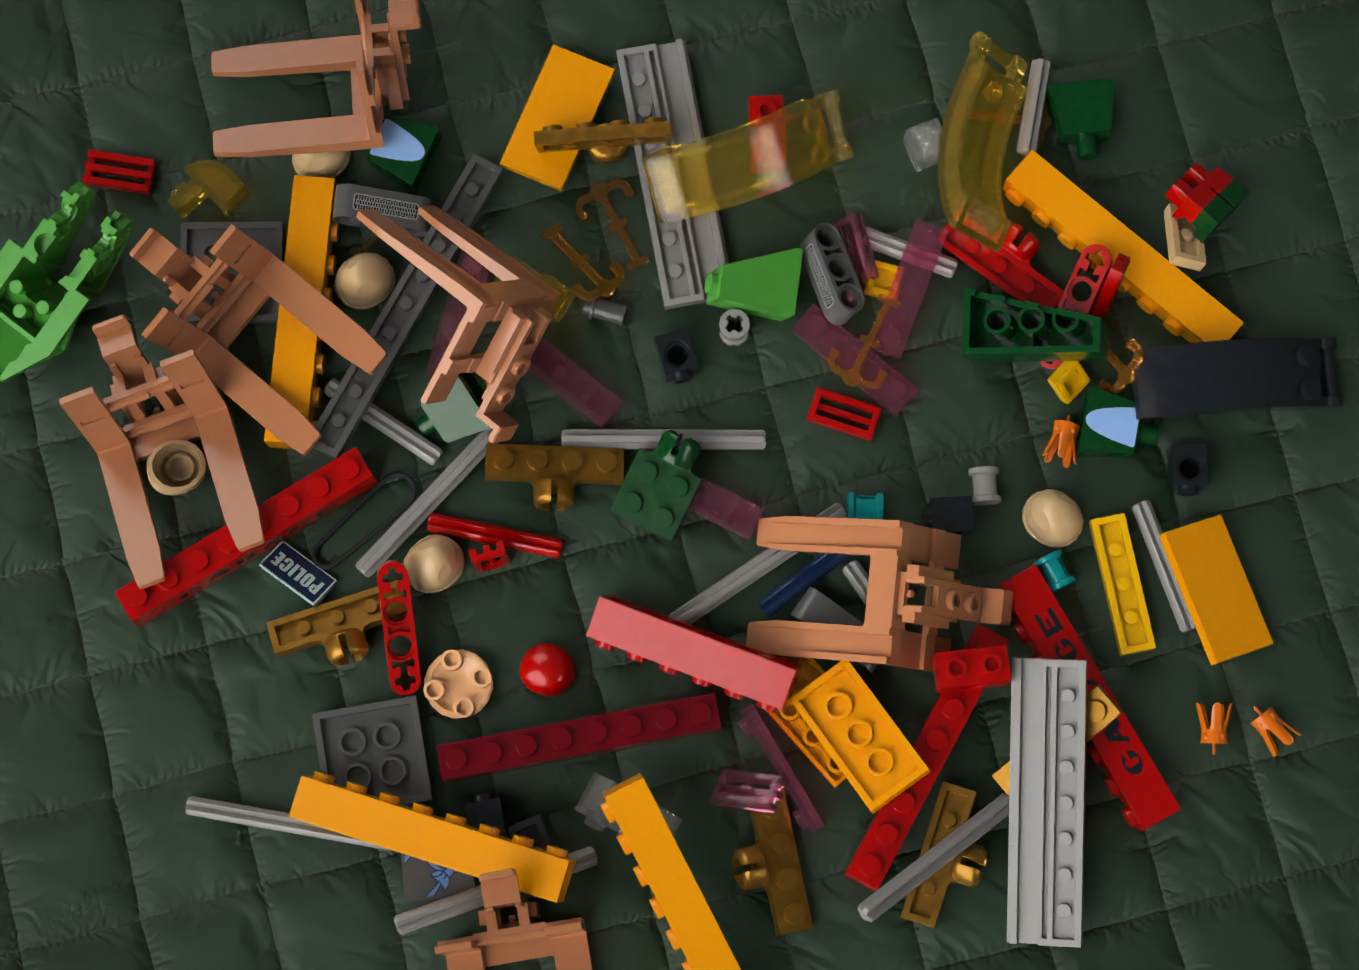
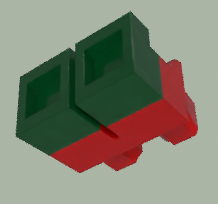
M1196 162L1186 172L1182 180L1179 178L1171 186L1165 197L1178 207L1172 217L1176 219L1185 217L1196 227L1192 235L1203 243L1237 209L1250 191L1219 166L1209 173Z

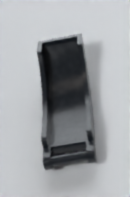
M1335 337L1240 339L1130 351L1136 420L1167 419L1232 412L1300 411L1313 408L1344 406L1343 396L1339 395L1334 354V349H1337V340ZM1317 351H1320L1325 396H1322Z

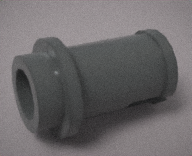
M594 294V296L587 295L582 315L588 316V320H592V317L622 326L627 305L598 298V294Z

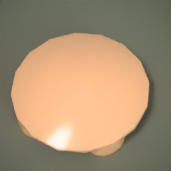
M452 649L439 655L428 667L424 679L423 692L430 705L441 715L453 719L468 718L480 712L489 702L493 690V678L487 663L477 654L464 649Z

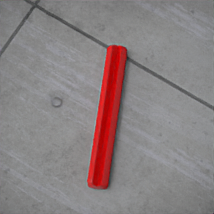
M431 513L428 519L427 529L432 533L497 546L496 542L503 540L506 548L553 558H559L562 553L563 541L559 538L437 513Z

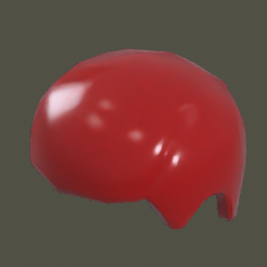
M540 643L526 651L520 662V678L523 684L526 685V688L533 693L557 697L569 690L576 678V664L569 652L562 647L551 643Z

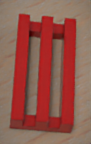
M88 149L87 156L89 158L85 164L86 173L82 178L84 184L147 195L151 194L157 165L154 159ZM102 161L114 164L146 168L147 172L96 164V162ZM94 172L144 179L145 184L94 177Z
M1122 253L1118 254L1091 312L1092 316L1101 317L1104 321L1130 264V257Z
M817 387L806 421L871 442L882 407ZM824 398L873 414L872 419L819 403L820 399ZM816 411L869 427L868 431L817 415Z
M503 540L496 542V550H491L489 544L482 546L484 551L482 554H478L475 548L469 550L471 561L477 572L482 573L509 565L510 559Z

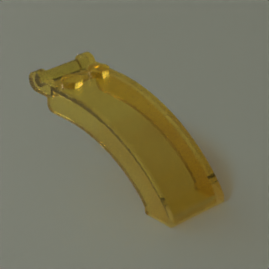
M978 31L970 39L969 47L971 50L956 82L944 117L938 153V182L942 206L949 225L987 248L999 253L1011 225V221L1005 215L1002 200L1003 160L1013 123L1027 92V88L1020 84L1027 69V61L1018 55L1012 56L992 43L990 36ZM986 55L1005 67L1006 76L989 66L988 62L985 61Z
M831 90L811 99L798 100L740 127L696 141L666 146L641 158L659 223L708 214L766 196L800 182L839 161L852 158L854 156L852 146L847 143L838 107L840 102L838 91ZM825 108L835 147L833 149L830 148L821 109Z

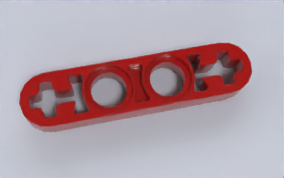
M1094 244L1089 245L1083 250L1057 308L1091 315L1113 265V255L1107 248ZM1099 251H1102L1101 258L1106 260L1103 266L1097 265L1092 274L1099 276L1097 283L1089 277L1080 276L1082 270L1087 273L1090 272L1092 263L1088 260L1090 254L1097 255ZM1086 282L1091 286V296L1086 301H1077L1073 295L1074 287L1078 283ZM1049 361L1040 362V364L1047 369L1056 370L1064 361H1053L1052 364L1048 363Z
M387 560L377 570V583L389 682L395 693L401 696H409L414 694L421 685L409 574L402 562ZM389 568H395L399 574L403 573V577L397 579L398 592L406 590V595L392 594L384 597V592L391 593L389 580H383V576L388 574ZM395 601L402 602L407 607L406 615L399 620H393L387 615L388 606ZM397 636H405L411 641L409 651L404 654H397L391 649V642ZM413 658L414 663L407 662V670L409 676H415V679L409 681L408 687H402L401 682H395L396 678L401 677L400 663L393 666L392 661L405 662Z

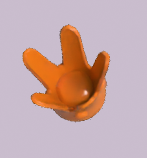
M1070 415L1067 416L1066 420L1054 421L1052 436L1042 456H1045L1044 462L1049 463L1058 448V456L1063 458V466L1066 469L1071 464L1072 450L1073 461L1077 465L1076 438L1080 430L1078 424L1070 422Z
M1196 702L1201 726L1200 744H1212L1213 755L1216 754V744H1228L1226 729L1233 703H1230L1225 722L1224 704L1214 703L1211 724L1209 726L1205 706Z
M1256 706L1253 707L1259 717L1250 724L1263 737L1273 757L1278 755V748L1269 730L1285 745H1291L1295 740L1284 726L1295 734L1302 736L1301 733L1280 719L1273 707H1270L1263 714Z

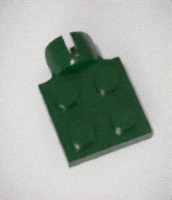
M666 430L653 451L639 448L609 510L670 541H673L703 478L693 472V465L701 450L700 444L690 437L689 439L686 438L679 452L676 453L675 451L683 434L674 430Z

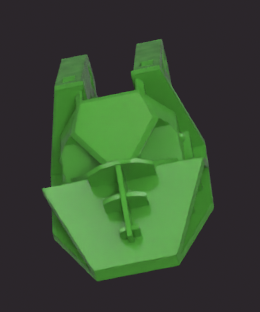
M81 181L72 185L68 190H63L60 195L63 197L60 211L55 212L49 219L44 218L25 245L9 239L0 251V382L8 381L67 351L78 317L86 306L101 294L135 230L136 223L121 211L115 210L112 216H107L100 225L102 227L101 232H103L100 240L92 248L83 249L79 255L81 260L69 276L65 275L58 283L50 277L55 270L62 267V262L96 198V192Z

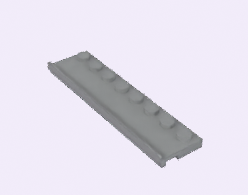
M676 39L673 43L661 45L654 43L616 50L630 124L644 123V119L650 117L664 118V121H670L673 129L672 143L634 145L664 308L667 310L706 303L708 294L705 293L704 287L708 274L724 264H729L686 41Z
M1012 657L1007 942L1009 944L1027 943L1040 946L1081 948L1083 946L1088 660Z

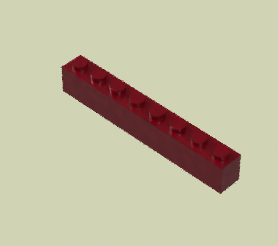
M711 693L436 746L442 781L447 784L721 732L722 726L716 695Z

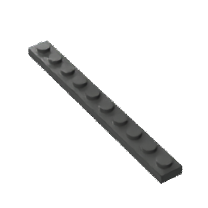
M473 153L441 210L472 229L504 174L503 168ZM432 225L422 241L451 262H453L460 250V247ZM411 262L369 332L375 341L387 352V358L372 375L351 363L315 425V428L321 433L322 437L313 448L333 459L342 455L439 284Z

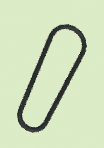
M402 472L390 473L382 478L314 546L312 560L315 565L325 570L335 568L404 513L414 503L418 493L417 484L414 479L407 473ZM396 477L405 478L410 482L412 495L402 508L335 562L327 565L319 562L317 558L319 548L385 482Z

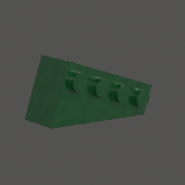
M964 287L962 355L969 362L1107 360L1108 326L1101 317L1061 308L1055 309L1029 301L1023 302L1007 298L1006 296L993 293L987 294Z

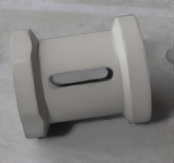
M729 309L722 314L719 321V336L723 343L728 346H740L745 343L750 327L749 318L746 313L739 309ZM730 323L735 326L739 323L740 332L738 333L736 330L728 332V324Z
M981 466L968 469V476L972 477L973 505L988 506L1002 502L1001 496L997 494L996 483L999 467Z

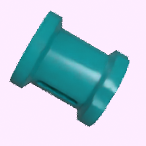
M848 491L847 518L883 519V493H877L876 496L855 495L854 492Z
M1060 549L1033 563V565L1036 564L1037 568L1040 569L1052 593L1076 581L1074 576L1069 575L1061 559L1062 552Z

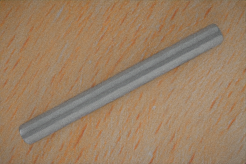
M489 428L481 431L356 562V568L364 576L372 577L379 566L394 554L486 456V444H498L488 441L493 429Z
M564 429L561 434L562 446L624 448V450H639V448H643L645 450H654L662 434L666 430H674L683 434L676 450H680L686 438L689 439V437L700 444L701 450H763L766 447V433L763 429Z
M834 503L815 517L847 518V513L842 505ZM767 548L670 613L669 617L691 625L798 552Z
M1002 793L860 903L857 910L861 918L869 922L876 920L1009 816V794Z
M190 796L186 803V814L390 850L289 817L290 813L195 796Z
M589 846L567 854L568 858L576 860L572 874L598 864L596 852ZM481 885L396 915L394 923L399 934L404 935L484 906Z

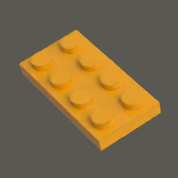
M840 661L789 699L872 814L930 773L929 768L849 661Z

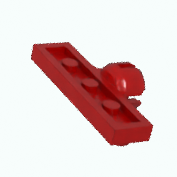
M955 213L935 240L937 244L1015 300L1029 301L1055 308L1064 293L1061 288L1030 266L1032 257L1039 249V241L1031 232H1028L1018 247L1014 245L1024 231V227L1019 224L1008 223L998 236L991 238Z

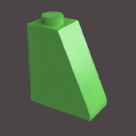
M803 249L785 250L724 264L708 274L705 281L704 290L708 294L706 304L724 309H739L746 314L778 321L794 316Z

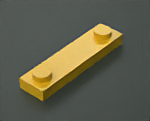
M1125 513L1091 519L1089 525L1119 655L1125 656L1154 650L1156 645Z

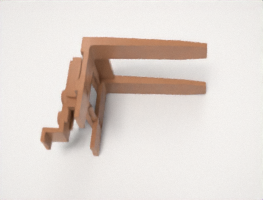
M354 0L360 26V35L247 45L213 51L211 53V70L213 76L256 77L351 71L353 115L253 124L214 131V155L216 157H262L383 148V105H389L390 110L404 109L403 101L410 100L406 79L408 78L406 64H411L409 43L403 44L402 42H407L406 30L420 29L422 27L420 1L388 0V23L373 24L370 0Z
M420 206L418 214L502 281L481 283L374 209L359 210L356 218L467 307V311L420 401L425 405L446 401L459 374L475 372L485 380L484 384L487 387L481 397L483 402L475 416L493 429L488 441L490 443H498L511 440L519 423L504 412L503 409L513 399L516 392L515 387L520 377L528 371L531 365L530 359L551 321V312L561 293L537 274L437 206ZM502 321L486 352L470 355L486 322Z
M233 224L228 227L209 251L217 257L216 260H213L206 254H203L200 259L195 255L191 257L155 229H148L130 251V256L153 275L170 285L168 289L172 293L169 297L178 304V307L174 312L163 307L141 335L175 355L193 349L201 363L208 370L209 376L221 391L276 438L300 454L307 455L322 437L321 433L295 406L231 353L228 349L231 343L267 299L272 297L342 357L370 375L374 374L387 358V352L365 329L281 259ZM230 266L238 271L239 274L235 276L227 268ZM216 284L223 290L220 294L217 291H213L211 296L215 300L210 304L204 298L213 289V285ZM192 313L201 318L197 326L187 321Z
M121 314L94 324L92 329L97 337L102 357L114 375L112 376L114 384L110 385L112 395L102 400L94 388L89 387L59 399V402L98 455L126 560L137 586L140 589H144L166 579L162 549L139 463L148 459L150 453L157 446L169 440L180 439L194 442L201 439L223 516L237 549L243 552L264 544L265 537L260 509L228 402L222 392L216 387L209 376L208 370L201 363L194 350L191 349L159 361L160 367L155 368L137 344L132 325L125 315ZM156 396L165 410L161 411L159 407L153 408V415L148 416L144 400ZM122 409L131 423L122 428L112 415V412Z
M780 516L761 518L758 521L756 540L758 546L789 552L870 556L865 619L862 626L783 620L749 622L746 646L777 656L884 664L933 672L932 657L934 654L951 650V639L938 637V628L949 629V623H957V620L1009 626L1011 623L1012 591L961 584V581L954 580V572L944 570V568L958 570L961 535L919 526L901 520ZM911 561L929 564V567L911 565ZM909 584L927 587L924 606L907 604L908 598H914L915 594L913 590H909ZM905 623L922 625V634L903 631L905 630Z
M515 869L479 875L484 908L486 909L478 911L480 926L487 927V932L437 942L438 946L434 947L435 954L446 956L448 970H485L486 967L548 956L554 957L556 970H593L585 919L579 917L550 923H535V918H541L539 903L535 901L528 902L526 897L520 895ZM517 907L519 921H516L515 915H509V923L502 924L500 909Z

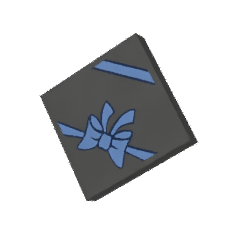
M401 853L405 903L440 900L476 887L474 876Z

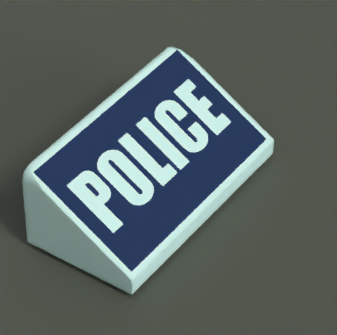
M283 540L259 564L263 570L313 607L320 605L338 582Z

